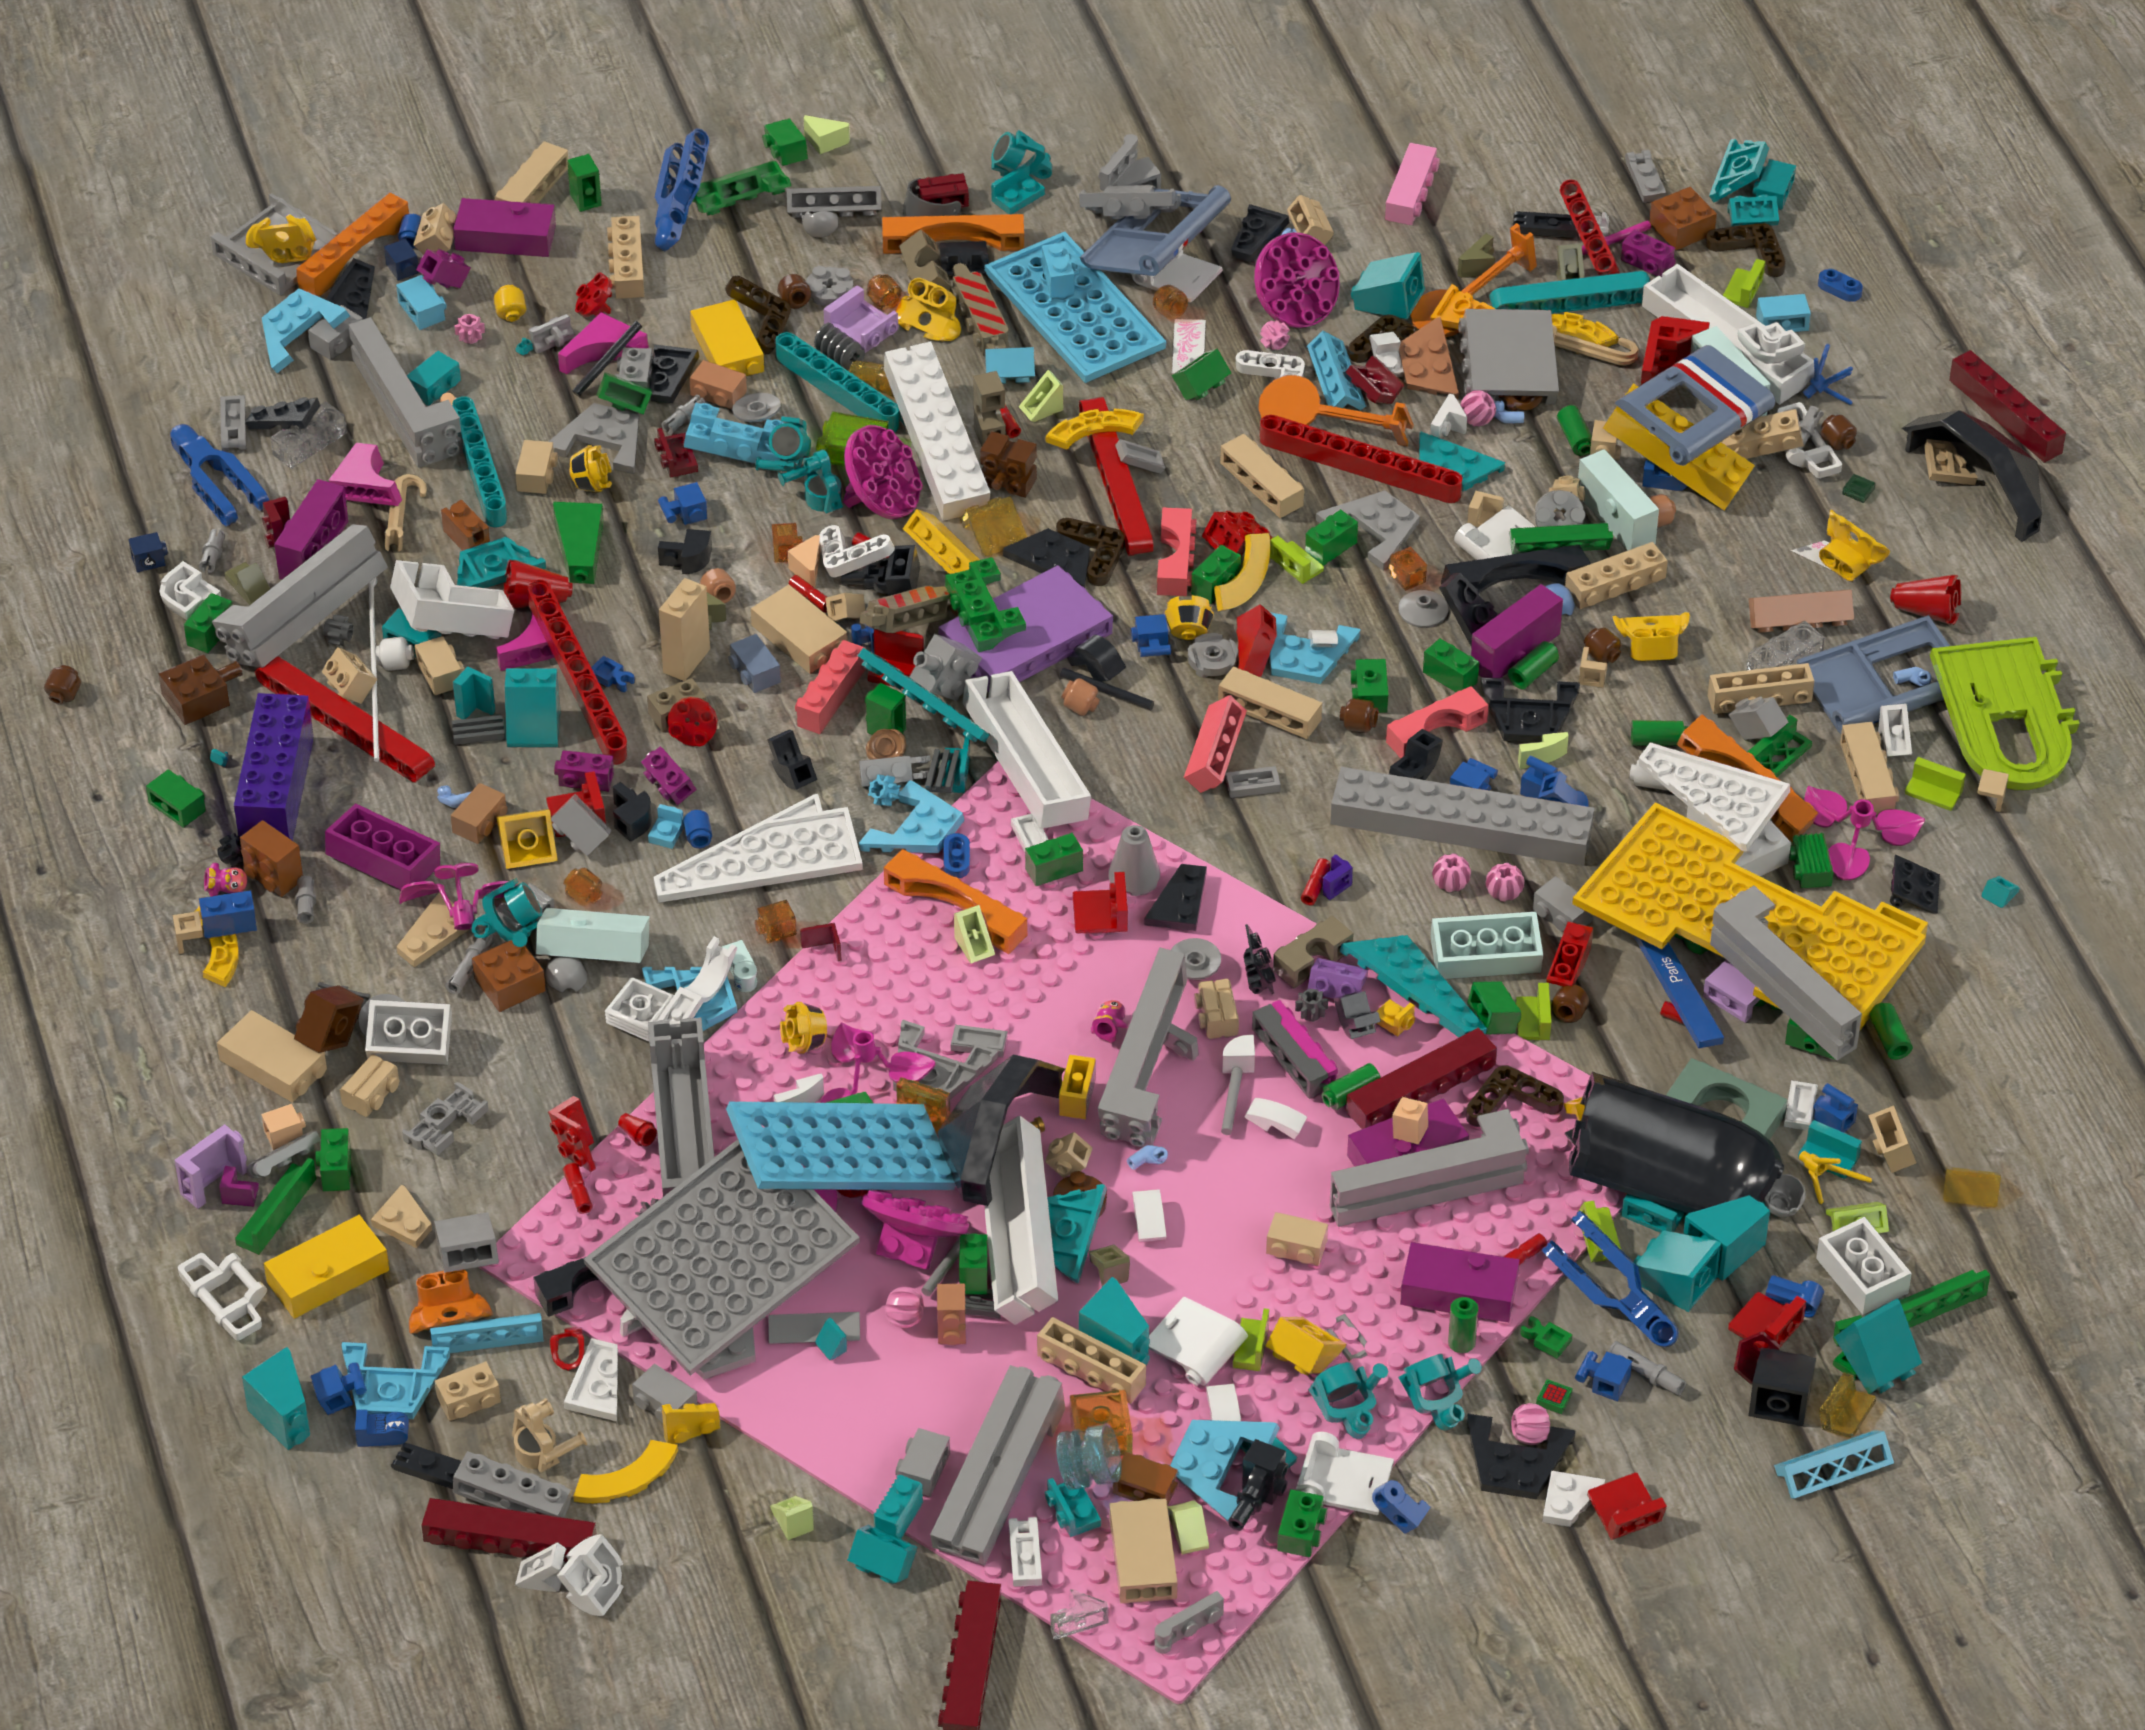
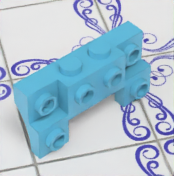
M695 403L686 432L684 447L751 463H756L757 457L764 460L781 461V458L776 457L771 452L769 437L772 430L784 422L767 419L764 428L720 419L718 418L719 408L707 403Z

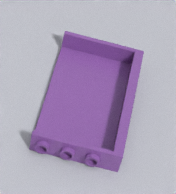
M1057 565L993 598L998 611L1018 607L1026 622L1025 631L1005 638L993 649L978 652L966 627L961 626L959 617L939 626L940 636L960 642L982 657L977 671L971 678L987 676V691L989 692L991 675L1012 671L1017 680L1021 682L1067 658L1075 652L1074 648L1077 645L1085 642L1091 636L1099 635L1105 638L1111 635L1113 615L1103 607L1100 601L1095 600L1083 586H1080L1068 572H1065Z

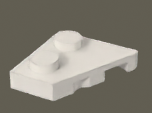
M1551 1471L1543 1522L1571 1527L1578 1519L1579 1514L1591 1505L1587 1495L1588 1490L1605 1484V1479Z

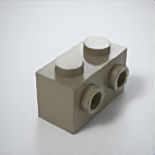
M693 678L647 696L648 713L661 732L669 730L668 714L672 706L680 699L696 697L706 701V696Z

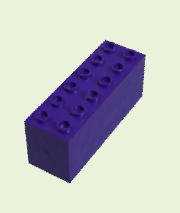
M257 694L234 802L238 836H243L263 820L293 841L314 740L309 697L306 695Z

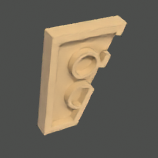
M440 892L397 945V954L413 967H416L468 931L456 930L454 928L453 918H450L449 910Z

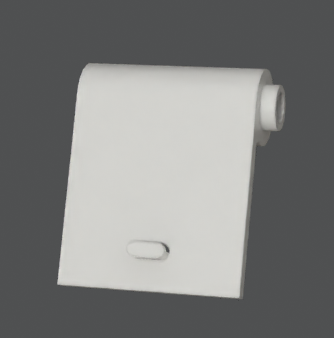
M1182 250L1157 275L1132 274V277L1138 285L1191 303L1223 270L1222 267L1185 255Z
M1508 505L1478 528L1474 527L1471 523L1464 524L1455 534L1454 542L1476 560L1512 555L1509 536L1510 528L1535 526Z
M1183 1297L1149 1335V1350L1183 1366L1186 1371L1185 1377L1193 1385L1198 1386L1200 1384L1205 1386L1248 1338V1335L1234 1320Z
M1316 1432L1312 1435L1296 1490L1324 1496L1323 1505L1379 1515L1380 1510L1373 1503L1372 1494L1377 1487L1389 1481L1394 1459L1340 1449L1339 1441L1334 1435L1327 1432Z

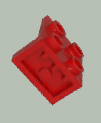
M1226 511L1214 512L1201 536L1215 550L1220 545H1223L1242 557L1246 548V535L1269 533L1270 535V531L1260 526L1255 521V517L1248 512Z
M874 629V651L876 655L882 657L889 664L902 671L904 675L910 677L916 667L914 664L915 655L918 652H924L923 635L904 631L888 633ZM869 670L867 674L868 682L892 686L882 679L883 673L879 676Z
M595 771L585 773V783L581 784L582 791L546 798L551 818L576 794L606 824L605 808ZM553 828L555 837H563Z
M1114 872V883H1109V890L1073 892L1074 922L1077 934L1128 932L1125 872Z
M572 1096L548 1111L551 1119L550 1128L559 1142L557 1148L564 1158L577 1163L579 1167H584L592 1172L596 1169L589 1146L595 1142L580 1099Z
M1757 1292L1728 1324V1330L1743 1339L1760 1332H1765L1781 1347L1804 1321L1806 1300L1796 1296L1790 1304L1786 1303L1783 1306L1764 1294ZM1754 1342V1345L1759 1348L1769 1347L1766 1342Z
M1637 1472L1592 1488L1587 1493L1611 1540L1661 1522L1667 1508L1662 1497L1652 1500Z

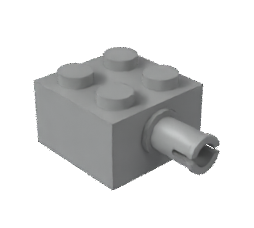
M934 634L926 650L915 655L914 664L916 667L911 673L910 678L931 693L957 701L964 693L965 680L970 679L977 671L982 657L960 642Z

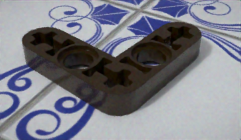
M1757 223L1718 228L1707 233L1706 247L1709 250L1721 252L1754 247L1758 258L1765 261L1764 273L1766 275L1780 277L1784 274L1786 261L1775 232L1769 224ZM1734 236H1743L1745 239H1736ZM1765 248H1770V249H1773L1774 251H1773V252H1766V251H1764L1763 249H1765Z
M733 276L725 286L726 293L732 299L764 316L756 335V340L763 354H771L776 348V337L783 333L791 313V307L782 298L741 276ZM753 296H759L763 303L757 302ZM768 323L774 324L778 330L771 329ZM766 337L770 338L767 344L765 343Z
M1384 315L1349 344V359L1356 363H1363L1374 355L1371 341L1368 339L1370 335L1394 332L1401 342L1405 339L1402 337L1403 335H1412L1419 329L1397 316Z
M1073 518L1058 520L1056 532L1096 549L1087 570L1088 582L1094 586H1104L1107 584L1125 547L1123 532L1116 528ZM1086 533L1096 534L1093 538H1088L1084 535ZM1102 555L1112 556L1109 560H1103L1100 557Z
M1502 1065L1493 1071L1466 1107V1120L1470 1125L1480 1127L1477 1116L1497 1112L1509 1096L1546 1114H1557L1563 1108L1564 1095L1559 1089L1511 1066ZM1529 1086L1534 1088L1535 1091L1533 1093H1524L1521 1089ZM1496 1093L1499 1097L1491 1100L1486 1098L1485 1094ZM1481 1106H1483V1113H1479Z

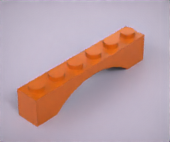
M391 192L296 268L298 288L318 297L323 295L333 286L345 264L361 247L380 236L396 235L399 232L402 217L409 214L408 202Z
M1023 214L882 217L883 254L902 253L899 245L919 230L924 231L935 242L942 240L986 241L987 245L1000 251H1019L1024 249Z
M1703 714L1683 731L1677 743L1687 754L1780 781L1770 769H1766L1751 753L1746 752L1731 736H1727L1712 720L1707 719ZM1790 787V793L1771 819L1772 823L1793 843V836H1799L1809 829L1818 812L1810 803L1800 798Z
M902 849L884 866V885L903 896L933 897L954 904L963 910L980 905L992 945L1007 954H1010L1028 936L1027 918L1023 914L1008 908L998 900L990 898L979 889L972 888L963 883L959 878L945 873L939 867L927 863L916 854H911Z

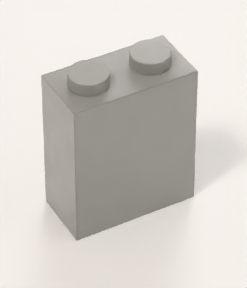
M488 1212L434 1221L444 1272L499 1263L496 1239Z

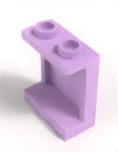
M857 285L824 308V324L832 323L834 327L839 328L841 332L846 333L848 337L860 343L861 349L866 353L898 330V313L892 311L886 315L864 300V289Z
M1727 959L1705 979L1703 997L1744 1023L1752 1017L1753 1006L1760 1000L1753 996L1755 985Z
M224 1124L174 1160L180 1195L197 1209L206 1204L204 1188L223 1175L225 1166L236 1167V1170L241 1175L247 1173V1157L243 1147L244 1139L236 1130L232 1131Z

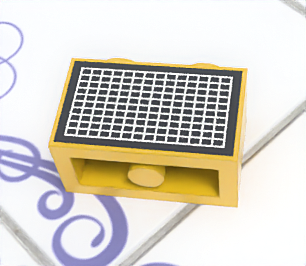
M1069 1054L1059 1094V1116L1086 1119L1096 1080V1058Z

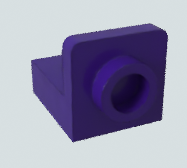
M1336 854L1331 857V871L1323 877V895L1329 900L1352 886L1353 867L1348 861L1343 860Z

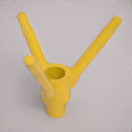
M1806 1151L1801 1152L1799 1155V1160L1809 1169L1808 1173L1812 1179L1819 1204H1823L1824 1201L1818 1176L1822 1175L1825 1170H1831L1868 1183L1872 1182L1870 1177L1832 1165L1840 1164V1159L1820 1158Z

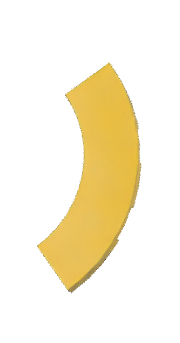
M1564 312V315L1551 314L1552 325L1557 328L1558 333L1574 336L1605 347L1615 345L1619 341V337L1607 326L1598 321L1594 323L1584 319L1583 315Z
M1096 409L1079 413L1078 417L1068 421L1065 419L1052 428L1045 436V442L1068 450L1079 439L1094 433L1122 432L1133 435L1144 421V414L1125 409L1102 412Z
M1269 533L1245 536L1246 548L1242 570L1228 583L1214 587L1218 611L1228 610L1245 603L1261 586L1270 559Z
M199 906L194 912L199 911L202 932L204 934L201 911ZM236 934L207 938L212 947L209 963L203 971V978L223 987L228 985L235 973L239 959Z
M650 1440L643 1454L623 1469L599 1475L581 1474L573 1495L574 1502L608 1503L610 1499L623 1496L630 1497L645 1490L651 1482L659 1476L662 1477L671 1466L678 1452V1445Z

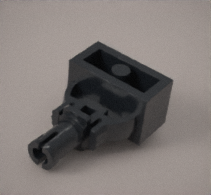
M894 546L895 549L889 557L866 565L863 569L854 570L842 575V586L864 584L866 590H876L882 594H889V596L917 589L920 562L916 546Z
M1258 1439L1254 1440L1243 1458L1242 1492H1238L1237 1506L1228 1519V1524L1231 1528L1242 1531L1250 1516L1261 1511L1264 1502L1273 1505L1276 1498L1284 1494L1288 1483L1285 1480L1288 1470L1285 1450Z

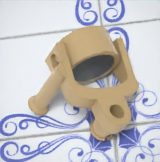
M546 1398L537 1404L531 1403L515 1409L512 1430L517 1461L526 1468L538 1469L540 1473L560 1463L558 1457L582 1444L587 1445L586 1438L581 1431H578V1435L559 1445L556 1444V1435L553 1429L543 1423L544 1418L554 1414L553 1408Z

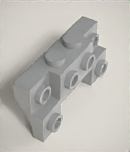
M1154 185L1107 186L1104 192L1086 193L1085 190H1081L1079 193L1080 207H1085V210H1091L1092 213H1104V216H1111V219H1123L1125 216L1144 219L1150 216L1154 209H1160L1161 212H1173L1181 204V194H1176L1175 189H1170L1167 192H1154Z

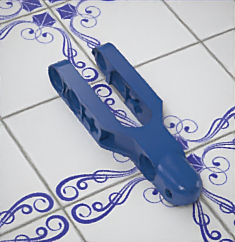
M700 128L695 129L686 136L684 148L681 143H674L664 153L655 193V199L659 205L655 219L657 228L655 245L664 252L675 245L680 239L689 206L700 188L709 147V137ZM694 135L700 139L701 145L697 144ZM673 150L678 152L680 159L675 157ZM690 154L695 156L697 164L692 161ZM669 168L673 169L676 178L670 174Z
M180 424L172 428L170 432L171 444L182 457L185 464L191 469L192 489L224 526L227 527L231 523H235L238 516L230 501L200 468L201 464L205 461L215 470L222 471L238 490L241 489L247 496L250 504L253 503L259 511L263 510V502L270 501L267 493L234 454L214 449L203 436H199L189 425Z
M1579 1210L1577 1215L1572 1217L1571 1221L1584 1232L1583 1235L1594 1242L1603 1251L1602 1254L1627 1278L1628 1286L1631 1289L1629 1295L1621 1300L1612 1299L1552 1240L1542 1249L1543 1253L1594 1304L1600 1307L1621 1310L1653 1343L1660 1347L1672 1346L1678 1339V1328L1642 1290L1639 1267L1590 1218Z

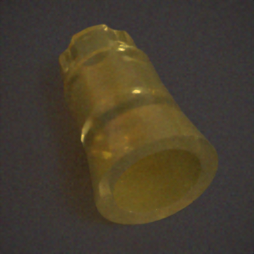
M855 361L851 364L850 373L877 391L895 399L884 371V364L869 361Z

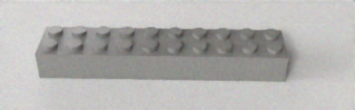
M1341 767L1331 803L1330 824L1584 866L1593 829L1594 808Z

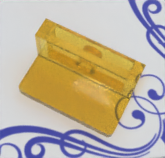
M1946 1166L1943 1200L1946 1202L1997 1207L2001 1174Z
M1843 1373L1820 1408L1819 1414L1822 1430L1853 1438L1876 1403L1874 1395L1856 1391L1854 1375Z

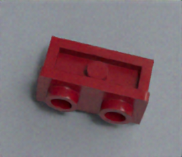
M1371 356L1365 366L1350 365L1346 371L1352 378L1351 382L1356 387L1363 389L1367 393L1366 397L1376 404H1392L1404 387V384L1376 356Z
M658 428L657 438H654L656 452H661L660 461L662 468H667L670 478L698 472V464L693 450L684 447L686 432L665 436L663 429Z
M286 497L263 502L264 517H262V522L267 532L264 535L268 549L272 548L274 553V544L283 532L286 522L290 520L289 505Z

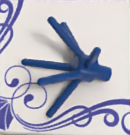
M1826 344L1820 362L1818 358H1814V377L1809 381L1811 385L1803 391V394L1809 399L1816 392L1822 393L1824 391L1852 405L1853 402L1850 399L1827 387L1831 383L1850 376L1853 367L1850 366L1827 379L1821 375L1830 345Z

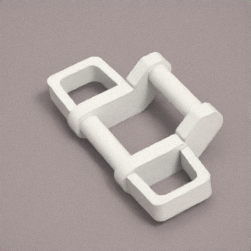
M1799 402L1781 407L1777 413L1796 409L1797 414L1804 419L1807 410ZM1816 427L1814 428L1815 433L1811 440L1817 448L1808 451L1798 448L1785 450L1786 458L1791 464L1801 468L1806 467L1816 478H1823L1841 472V461L1835 455L1833 449L1826 445ZM1828 460L1832 463L1831 466L1819 468L1816 465Z
M199 1253L178 1266L179 1276L189 1287L190 1292L196 1298H200L215 1315L216 1322L235 1340L239 1341L262 1327L261 1317L255 1308L265 1296L267 1288L263 1283L257 1282L246 1270L236 1253L226 1256L219 1267L204 1253ZM200 1265H204L211 1271L195 1282L187 1273ZM235 1273L249 1290L243 1298L223 1308L209 1292L226 1283ZM249 1314L253 1321L246 1326L236 1329L231 1324L244 1315Z

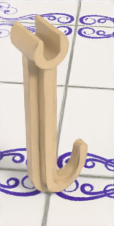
M1552 325L1554 347L1557 346L1623 366L1632 364L1638 359V346L1628 339L1619 338L1618 341L1619 345L1630 350V352L1625 353L1558 333L1557 328Z
M412 474L402 475L394 480L402 501L398 506L390 505L388 529L385 532V549L389 551L391 544L398 546V552L403 548V522L407 487L411 485L417 486L420 496H426V483L418 476Z

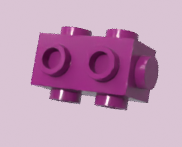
M1633 230L1622 242L1621 261L1657 277H1662V273L1675 265V247L1637 230Z
M427 249L416 270L424 275L423 279L433 285L438 283L450 289L451 286L461 288L471 267L465 264V259L456 253L450 255L441 249L437 251Z
M661 746L648 753L645 759L641 761L646 769L643 772L644 776L652 785L656 782L660 786L657 790L666 801L671 798L678 806L697 790L690 778Z
M563 750L560 760H556L554 775H558L559 786L582 789L581 784L585 783V773L595 771L600 791L609 792L614 776L613 756Z

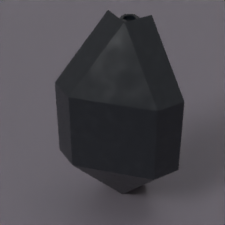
M1960 410L1918 417L1901 428L1908 433L1905 449L1907 453L1925 444L1927 439L1960 442L1969 445L1988 460L2018 517L2015 537L2023 542L2039 532L2042 506L2038 463L1990 424Z
M1013 1054L968 1088L938 1131L940 1147L963 1201L984 1206L990 1204L992 1201L990 1173L1009 1105L1015 1097L1027 1093L1059 1099L1062 1074L1065 1068L1038 1059Z

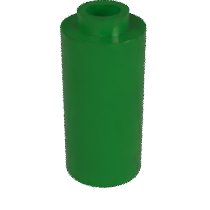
M1574 405L1562 408L1557 414V420L1573 453L1578 456L1590 454L1592 434L1579 408Z
M1542 641L1509 669L1508 677L1512 684L1519 689H1526L1559 660L1557 647L1547 641Z
M1632 720L1631 745L1648 746L1649 743L1660 746H1678L1677 743L1688 726H1684L1683 721Z
M1891 1003L1875 1005L1869 1017L1888 1057L1892 1060H1899L1908 1056L1913 1046L1895 1007Z
M1367 1063L1324 1086L1322 1093L1323 1102L1327 1107H1331L1334 1110L1347 1105V1095L1381 1078L1378 1070L1373 1064Z
M1468 1297L1455 1299L1450 1308L1448 1345L1453 1351L1458 1353L1470 1352L1476 1344L1478 1305L1473 1299Z

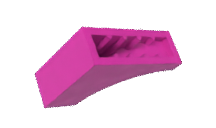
M601 312L558 353L559 371L568 374L583 364L600 360L630 326ZM639 331L624 348L649 349L647 334ZM623 349L613 360H617L618 357H622Z
M356 443L329 479L331 483L344 486L346 500L392 506H398L402 501L396 482L379 476L384 462L377 445Z
M533 613L530 624L519 637L507 644L496 647L500 671H504L506 668H516L555 658Z

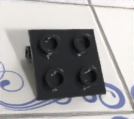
M986 241L939 243L941 268L947 272L948 276H955L953 267L955 264L960 263L966 265L970 273L987 274L985 265L988 264L989 259Z
M1895 855L1894 867L1892 868L1893 879L1891 880L1890 889L1892 892L1890 897L1892 906L1901 908L1908 901L1937 914L1940 874Z
M1246 924L1249 948L1245 950L1243 958L1249 989L1254 994H1259L1268 988L1271 994H1274L1273 982L1276 979L1272 968L1269 967V963L1272 962L1271 954L1267 947H1262L1259 934L1257 932L1253 933L1249 925Z

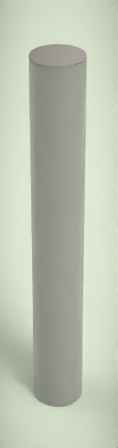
M1234 1067L1231 1073L1221 1129L1224 1135H1230L1233 1129L1243 1072L1239 1067Z
M960 1237L921 1289L924 1295L930 1296L933 1293L937 1284L941 1282L959 1257Z

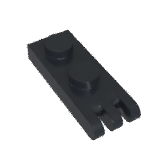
M1514 212L1513 225L1516 223L1520 225L1521 234L1527 235L1530 232L1538 236L1576 238V227L1569 214Z
M403 1443L401 1451L396 1455L397 1460H393L391 1467L395 1471L453 1489V1477L462 1461L409 1443Z

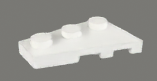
M591 1338L564 1400V1409L617 1421L618 1344Z

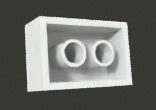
M370 1000L365 1048L367 1059L374 1054L389 1062L448 1065L452 1021L450 1004Z
M1865 1217L1819 1238L1816 1259L1862 1315L1908 1294L1912 1273Z

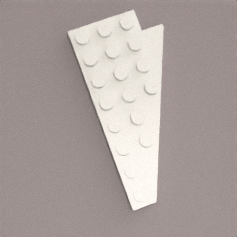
M814 794L654 876V886L658 903L859 871L863 870V864L848 807L822 811L819 795Z

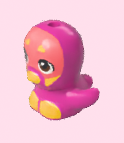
M212 863L205 870L204 890L209 893L210 897L218 896L219 891L229 894L243 892L247 887V875L242 869L225 868L220 870L218 863Z
M1116 1000L1106 1001L1101 1004L1097 1017L1092 1022L1091 1033L1096 1034L1099 1038L1109 1043L1115 1042L1118 1028L1128 1027L1122 1021L1125 1018L1126 1012L1123 1004Z

